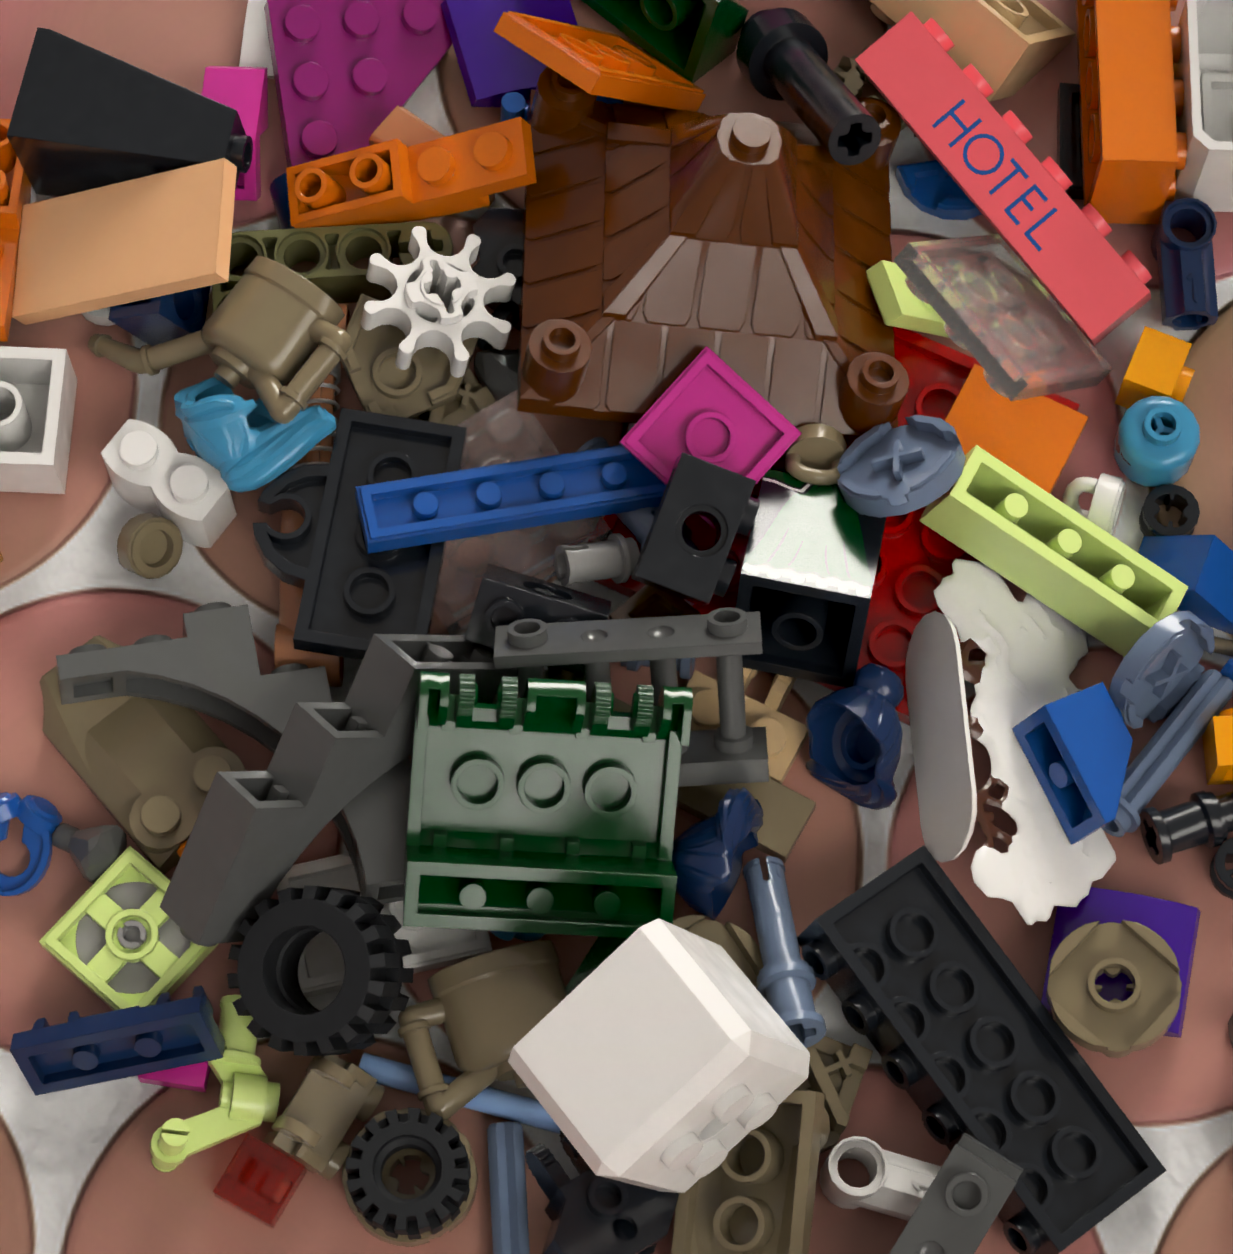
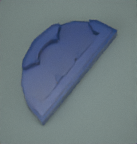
M937 160L897 166L895 176L904 196L921 211L946 220H968L982 215Z

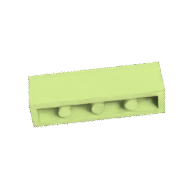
M977 445L965 455L966 460L962 475L948 492L927 505L919 520L1123 657L1154 624L1177 611L1188 589L1187 585Z

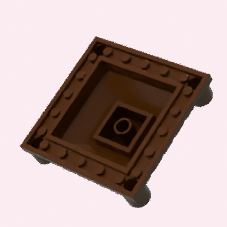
M546 67L539 75L536 90H531L527 111V122L531 125L537 183L526 185L524 195L517 412L637 423L707 346L796 428L813 423L829 425L842 433L846 444L851 445L855 439L882 423L890 422L892 429L898 427V413L908 392L910 381L906 369L895 359L893 326L884 324L866 276V270L879 261L892 262L889 160L901 130L900 117L894 108L880 99L872 97L858 98L860 103L878 122L881 129V140L874 154L864 162L856 165H843L832 158L805 124L774 121L769 117L749 112L710 116L700 112L673 109L657 110L653 107L620 103L606 104L602 101H596L597 95L587 93L551 68Z

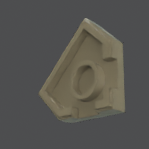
M361 294L346 330L350 334L352 344L346 353L347 358L341 363L363 411L412 419L455 401L476 349L478 338H469L462 342L470 355L465 374L462 377L456 378L451 375L450 361L447 355L434 347H424L417 350L412 356L409 368L406 370L399 369L395 361L399 344L406 338L404 332L393 325H380L372 330L363 329L361 318L364 304L367 301L380 300Z

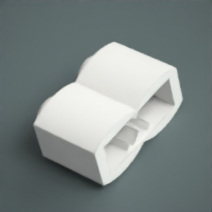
M128 419L101 452L111 482L117 493L131 506L146 513L161 515L162 518L172 521L180 530L183 541L202 548H211L237 515L230 489L221 478L220 471L200 457L187 453H178L171 439L160 429L149 423Z

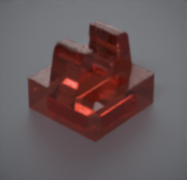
M247 1133L214 1188L213 1194L218 1199L273 1229L307 1173V1169L303 1164Z

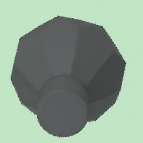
M490 348L476 354L474 369L477 379L482 387L487 386L499 404H513L517 398L519 348L517 350Z
M62 823L56 828L52 837L53 846L70 853L83 878L94 884L126 850L127 835L118 825H102L80 830L67 823Z

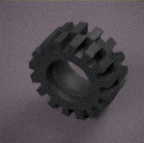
M408 1107V1113L398 1114L396 1109L386 1111L385 1119L376 1122L374 1118L364 1125L366 1132L361 1137L356 1135L351 1144V1157H347L345 1167L348 1177L346 1182L351 1198L366 1222L374 1229L378 1227L384 1230L387 1236L398 1238V1234L408 1235L409 1240L421 1239L420 1234L431 1231L434 1235L443 1230L442 1224L447 1220H455L460 1214L459 1207L462 1202L467 1201L470 1192L469 1179H471V1171L465 1145L462 1144L460 1136L452 1125L450 1127L445 1125L442 1117L431 1112L430 1116L421 1114L420 1108ZM403 1149L420 1150L427 1154L435 1165L436 1172L432 1186L423 1195L413 1199H402L394 1196L385 1188L382 1181V1171L386 1161L394 1153Z

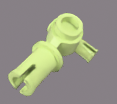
M226 995L220 1000L221 1012L218 1028L225 1040L224 1054L221 1059L208 1061V1065L221 1084L218 1107L185 1120L171 1118L154 1132L150 1142V1153L153 1157L151 1158L152 1164L158 1171L170 1172L175 1170L179 1164L183 1163L187 1157L257 1128L261 1126L262 1121L272 1123L276 1121L280 1099V1083L268 1081V1076H266L261 1068V1059L255 1055L257 1038L247 1029L253 1017L238 1016L232 1003L241 998V995Z

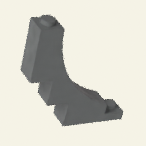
M374 634L345 702H296L266 771L216 772L160 908L180 927L182 935L197 945L211 947L218 943L243 942L245 936L237 930L244 918L259 919V915L254 907L264 899L272 897L279 883L318 833L373 781L412 755L414 714L420 671L450 673L449 694H456L459 674H475V682L478 685L477 703L492 704L502 676L518 677L517 668L495 669L494 648L464 639L465 635ZM544 666L545 679H547L551 671L548 666Z

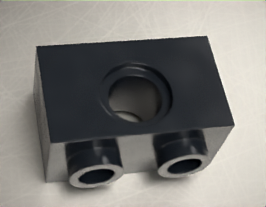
M682 452L676 459L631 579L703 607L710 603L713 594L723 598L737 565V561L727 558L735 535L737 533L747 537L759 509L760 500L750 497L756 481ZM702 515L713 523L716 530V539L710 549L703 551L695 550L686 544L682 536V525L687 517Z
M489 563L482 578L464 639L494 648L496 626L509 625L520 619L533 618L542 620L545 623L608 620L612 601ZM583 664L554 665V667L584 676Z

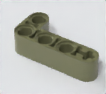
M426 221L232 233L229 280L225 283L212 285L213 312L242 278V276L230 274L231 270L240 265H249L256 256L267 257L290 269L303 261L316 263V267L312 270L297 273L319 287L336 303L358 302L361 294L384 301L392 297L390 291L382 285L369 282L366 279L367 269L356 268L352 266L353 263L359 259L370 258L374 253L381 254L391 263H393V258H399L400 265L414 262L415 260L408 251V245L412 229L416 226H422L426 229L427 243L437 254L453 256L452 239L444 227L434 222Z

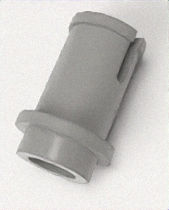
M621 533L610 534L606 541L571 546L567 544L559 545L554 553L555 572L558 581H562V586L612 578L616 584L626 583L633 574L640 553L636 541L632 537L624 538Z

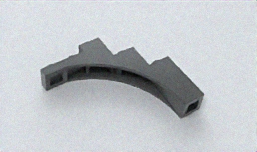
M213 602L198 607L194 612L183 613V638L171 639L167 635H150L138 639L133 645L106 648L100 644H86L72 649L68 654L56 656L57 677L62 705L126 695L160 700L190 708L223 721L254 738L272 753L277 748L296 702H332L325 666L309 668L305 664L293 663L277 667L271 674L260 675L248 604L231 606L225 602ZM409 757L373 781L332 819L341 834L352 860L361 896L373 897L382 904L403 901L405 836L411 768Z

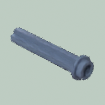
M1215 669L1207 670L1202 674L1126 769L1116 818L1102 827L1103 831L1115 837H1122L1126 832L1132 833L1138 829L1141 824L1139 816L1142 812L1141 810L1146 807L1202 736L1212 717L1217 716L1232 698L1233 682L1229 677L1223 676Z
M518 1122L494 1123L487 1128L493 1254H530L523 1127Z

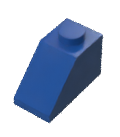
M1101 682L1044 705L1012 728L1071 845L1085 839L1115 820L1133 743L1120 709L1115 706L1104 683Z

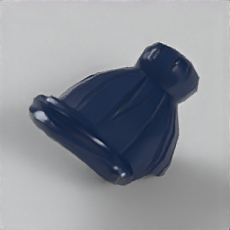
M866 664L856 671L852 687L836 690L817 700L806 717V727L809 734V754L811 758L806 762V768L811 771V775L857 805L874 810L890 807L897 797L893 777L901 756L903 732L895 708L904 697V686L901 679L894 672L878 664Z
M744 787L741 789L736 788L735 790L729 788L724 798L719 800L716 814L694 823L673 841L672 863L677 874L676 891L689 907L711 920H715L720 914L738 882L743 865L742 855L744 851L759 845L756 832L763 825V809L758 799H754L752 794Z

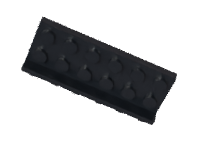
M925 845L820 915L797 937L802 948L804 961L808 962L809 966L813 968L817 978L828 983L842 1003L843 1015L849 1025L859 1034L866 1035L882 1057V1067L891 1082L898 1088L906 1090L921 1110L922 1121L928 1133L938 1143L946 1145L950 1151L955 1144H958L963 1134L966 1133L1024 1169L1017 1180V1184L997 1215L1003 1223L1006 1239L1019 1254H1059L1167 1171Z

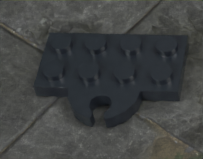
M341 408L330 464L302 465L282 473L263 490L258 499L260 512L273 515L282 510H293L304 518L301 527L291 533L274 531L267 523H253L255 545L264 565L282 582L303 589L293 637L294 649L363 660L374 634L429 635L447 541L368 554L356 504L355 490L357 486L461 470L467 439L466 427Z

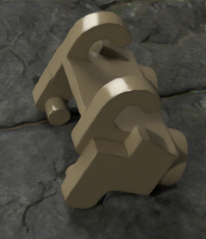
M336 1055L314 1056L306 1069L308 1073L282 1116H278L271 1127L274 1131L268 1132L262 1142L264 1146L275 1153L288 1157L308 1171L318 1173L327 1180L335 1176L348 1156L350 1145L342 1141L352 1122L355 1118L365 1122L378 1106L385 1091L384 1087L376 1083L377 1079L354 1063H347Z

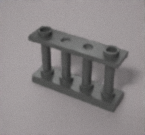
M725 607L713 610L709 614L557 623H545L539 619L527 618L514 621L509 625L496 626L494 668H517L520 698L524 697L527 678L545 679L544 666L583 664L584 680L586 682V702H590L595 682L611 683L610 662L650 660L651 685L654 689L653 706H657L662 686L678 687L676 659L716 657L720 727L711 730L690 731L689 746L682 745L678 787L769 782L766 727H749L746 725L742 655L763 654L760 611L745 612L738 608Z
M964 1133L958 1144L954 1145L889 1254H974L1017 1184V1180L1024 1169Z

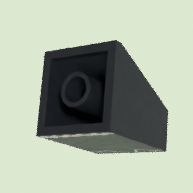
M769 469L763 476L758 500H760V505L750 531L735 608L745 612L760 611L763 654L742 655L743 668L844 688L852 687L869 611L886 517L878 518L856 512L846 504L838 483L833 485H813L801 482L789 473Z

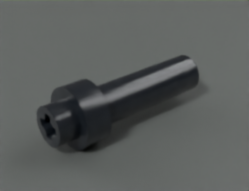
M766 9L753 14L741 29L736 50L737 63L744 76L764 97L777 101H786L838 163L856 165L870 158L880 144V126L827 65L828 48L822 34L806 16L794 9Z

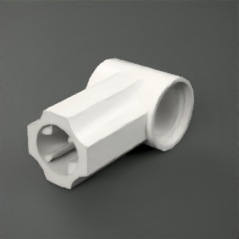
M852 1136L843 1139L834 1146L820 1170L819 1183L827 1199L840 1208L856 1209L862 1207L909 1221L941 1169V1166L884 1150L877 1142L867 1137ZM846 1158L862 1162L870 1175L869 1185L859 1188L846 1184L839 1176L837 1170L838 1162Z

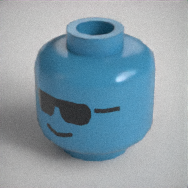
M1150 396L1135 402L1125 411L1114 438V458L1120 471L1131 481L1144 487H1159L1177 482L1188 472L1200 444V427L1194 413L1182 402L1168 396Z

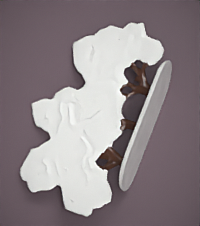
M955 559L952 563L953 574L944 577L941 584L933 591L937 605L944 614L933 611L924 615L914 629L905 662L907 701L920 824L924 844L935 860L941 863L955 860L966 849L974 831L975 821L977 820L987 839L984 846L976 850L971 864L974 883L987 897L1001 898L1012 902L1027 925H1032L1036 921L1047 922L1054 906L1077 907L1079 902L1089 894L1092 882L1103 878L1114 864L1116 854L1102 828L1071 845L1012 728L1044 705L1082 690L1072 683L1069 675L1077 666L1078 661L1088 653V633L1028 593L1023 602L1017 601L1002 577L982 562ZM975 648L982 649L986 653L985 661H968L970 650ZM964 680L973 684L976 692L970 708L969 718ZM971 739L978 740L987 748L991 761V775L987 783L978 791H976ZM998 784L1004 787L1001 799L989 796L990 789ZM985 804L1002 808L1016 822V835L1011 836L991 823L995 821L994 812L985 811ZM992 837L1000 838L1009 846L1008 852L1000 853L995 850Z

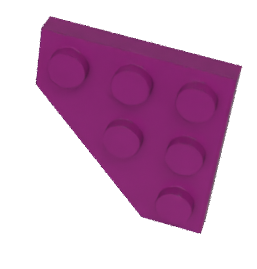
M444 0L266 1L264 11L287 168L369 146L371 134L397 105L399 107L406 105L417 88L430 72L435 69L452 46L451 37L441 8V3Z

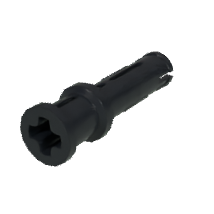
M1202 790L1191 794L1189 802L1160 811L1151 806L1142 809V812L1139 814L1141 819L1140 830L1145 846L1153 861L1161 865L1170 862L1174 853L1202 844L1211 849L1222 845L1223 841L1227 840L1228 833L1233 832V791L1215 796L1212 792Z

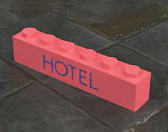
M910 11L854 60L866 78L888 104L894 108L899 117L1091 344L1095 346L1151 299V292L1145 286L1152 279L1151 274L1130 250H1127L1121 256L1105 239L1112 232L1111 227L1090 203L1080 210L1065 191L1073 183L1050 156L1040 163L1026 146L1033 139V136L1011 110L1001 117L986 98L994 91L979 71L971 63L961 70L947 52L955 45L938 23L931 17L922 24L915 14Z

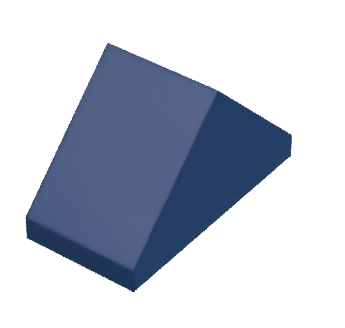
M1215 535L1144 536L1138 553L1188 586L1177 610H1189L1208 626L1233 635V551Z

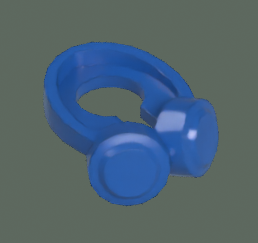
M16 792L0 793V842L7 839L10 820L17 817L24 824L22 842L30 852L28 868L22 874L8 876L0 872L1 896H19L31 891L40 883L50 866L52 833L63 819L57 808L44 798L27 795L21 799Z

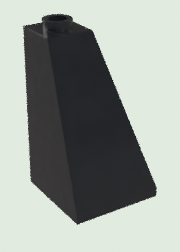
M37 28L7 132V137L36 194L64 196L225 158L237 166L236 186L239 174L248 172L253 155V141L251 136L246 135L237 110L51 29Z

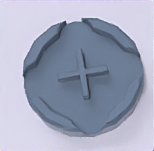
M914 415L905 417L908 425L892 429L890 422L882 423L855 439L841 456L837 467L840 473V478L837 481L846 504L859 514L882 518L907 514L925 507L950 490L962 475L966 460L955 428L941 418Z
M1189 610L1174 612L1154 624L1125 655L1112 678L1108 693L1115 706L1120 709L1124 722L1133 729L1142 728L1143 719L1145 718L1155 723L1169 716L1202 676L1205 667L1198 662L1204 650L1209 654H1212L1214 651V630Z

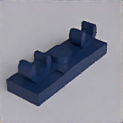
M202 985L194 987L192 997L174 1001L170 993L166 992L159 996L155 1005L146 1007L134 1006L86 1017H80L79 1013L74 1011L69 1013L67 1023L53 1026L48 1024L46 1018L37 1019L32 1030L13 1034L10 1052L35 1096L221 1059L224 1054L225 1040L213 1018V1006Z

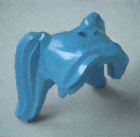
M215 377L184 388L174 395L175 415L182 421L184 436L192 451H195L197 457L204 459L215 469L219 470L221 478L228 488L235 492L242 493L256 490L277 478L297 463L337 427L334 416L320 405H313L307 407L305 411H300L287 424L278 423L271 418L260 398L256 401L253 399L244 400L241 396L234 395L231 388Z

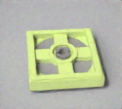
M131 846L114 861L39 940L42 948L114 1011L134 1006L141 1008L155 1005L162 993L169 992L172 995L218 946V944L211 947L197 945L182 935L180 927L160 908L170 880Z

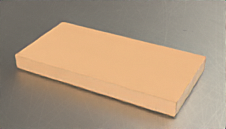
M221 158L23 205L12 318L24 325L228 282L237 166L227 159Z

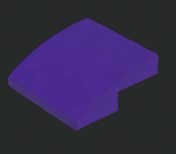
M444 0L441 3L471 107H501L502 97L509 92L520 93L525 98L526 103H528L531 90H536L539 75L547 67L494 32L503 12L513 11L578 26L570 0Z
M1090 887L1089 894L1079 902L1077 907L1057 906L1041 1003L1053 1017L1046 997L1051 959L1060 943L1071 932L1084 924L1100 921L1099 924L1107 922L1121 923L1122 920L1137 922L1160 935L1176 956L1182 983L1180 1006L1174 1022L1163 1036L1181 1038L1200 910L1197 907L1169 900ZM1122 972L1115 978L1108 977L1103 973L1095 981V985H1102V991L1098 992V994L1108 1002L1114 998L1123 1002L1133 994V992L1125 990L1126 985L1132 984V982Z

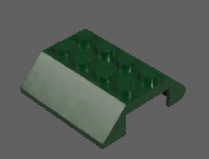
M420 671L414 714L405 836L403 926L629 938L639 927L658 918L673 924L677 874L672 863L682 745L689 746L693 708L692 688L662 686L657 706H653V686L637 685L632 697L630 712L613 711L614 694L611 691V683L595 682L591 701L586 702L585 681L527 678L524 697L517 698L518 677L502 676L501 683L497 688V704L477 703L478 685L475 682V674H459L456 694H449L450 673Z

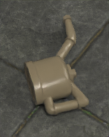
M256 256L243 272L242 278L205 322L201 330L154 346L147 344L141 348L113 340L110 335L94 334L88 341V348L97 357H105L131 372L138 374L148 373L150 376L159 374L161 369L209 354L210 358L218 366L214 375L219 381L231 389H234L238 383L246 388L255 389L271 418L278 423L287 424L300 411L306 410L308 407L307 402L336 365L339 362H344L347 358L346 353L352 342L350 334L337 326L345 314L342 308L330 296L283 264L267 257Z
M551 940L533 941L501 948L446 967L433 974L427 980L433 999L407 1006L404 1011L399 1013L398 1023L400 1028L397 1031L399 1037L404 1039L419 1088L417 1093L418 1100L423 1101L427 1116H430L431 1112L442 1117L443 1121L449 1119L495 1080H514L517 1088L527 1087L508 1063L512 1048L568 995L558 966L560 960L555 945ZM442 1023L444 1024L456 1065L463 1072L449 1084L444 1081L429 1033V1029L432 1026Z

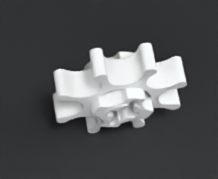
M416 226L412 229L408 245V251L415 260L414 262L407 265H396L389 262L379 253H374L370 256L366 279L371 283L384 286L390 291L392 297L384 301H367L364 304L361 326L365 330H372L380 325H393L404 332L406 338L399 344L395 361L399 369L406 370L409 368L412 356L417 350L424 347H434L447 355L450 361L451 375L459 378L465 374L470 357L469 352L462 343L464 340L481 338L498 350L506 347L511 331L510 322L493 317L484 306L492 302H509L516 278L511 273H505L496 278H484L472 270L470 265L476 261L481 244L479 236L475 234L468 235L464 248L458 254L443 256L437 254L429 247L426 229L422 226Z

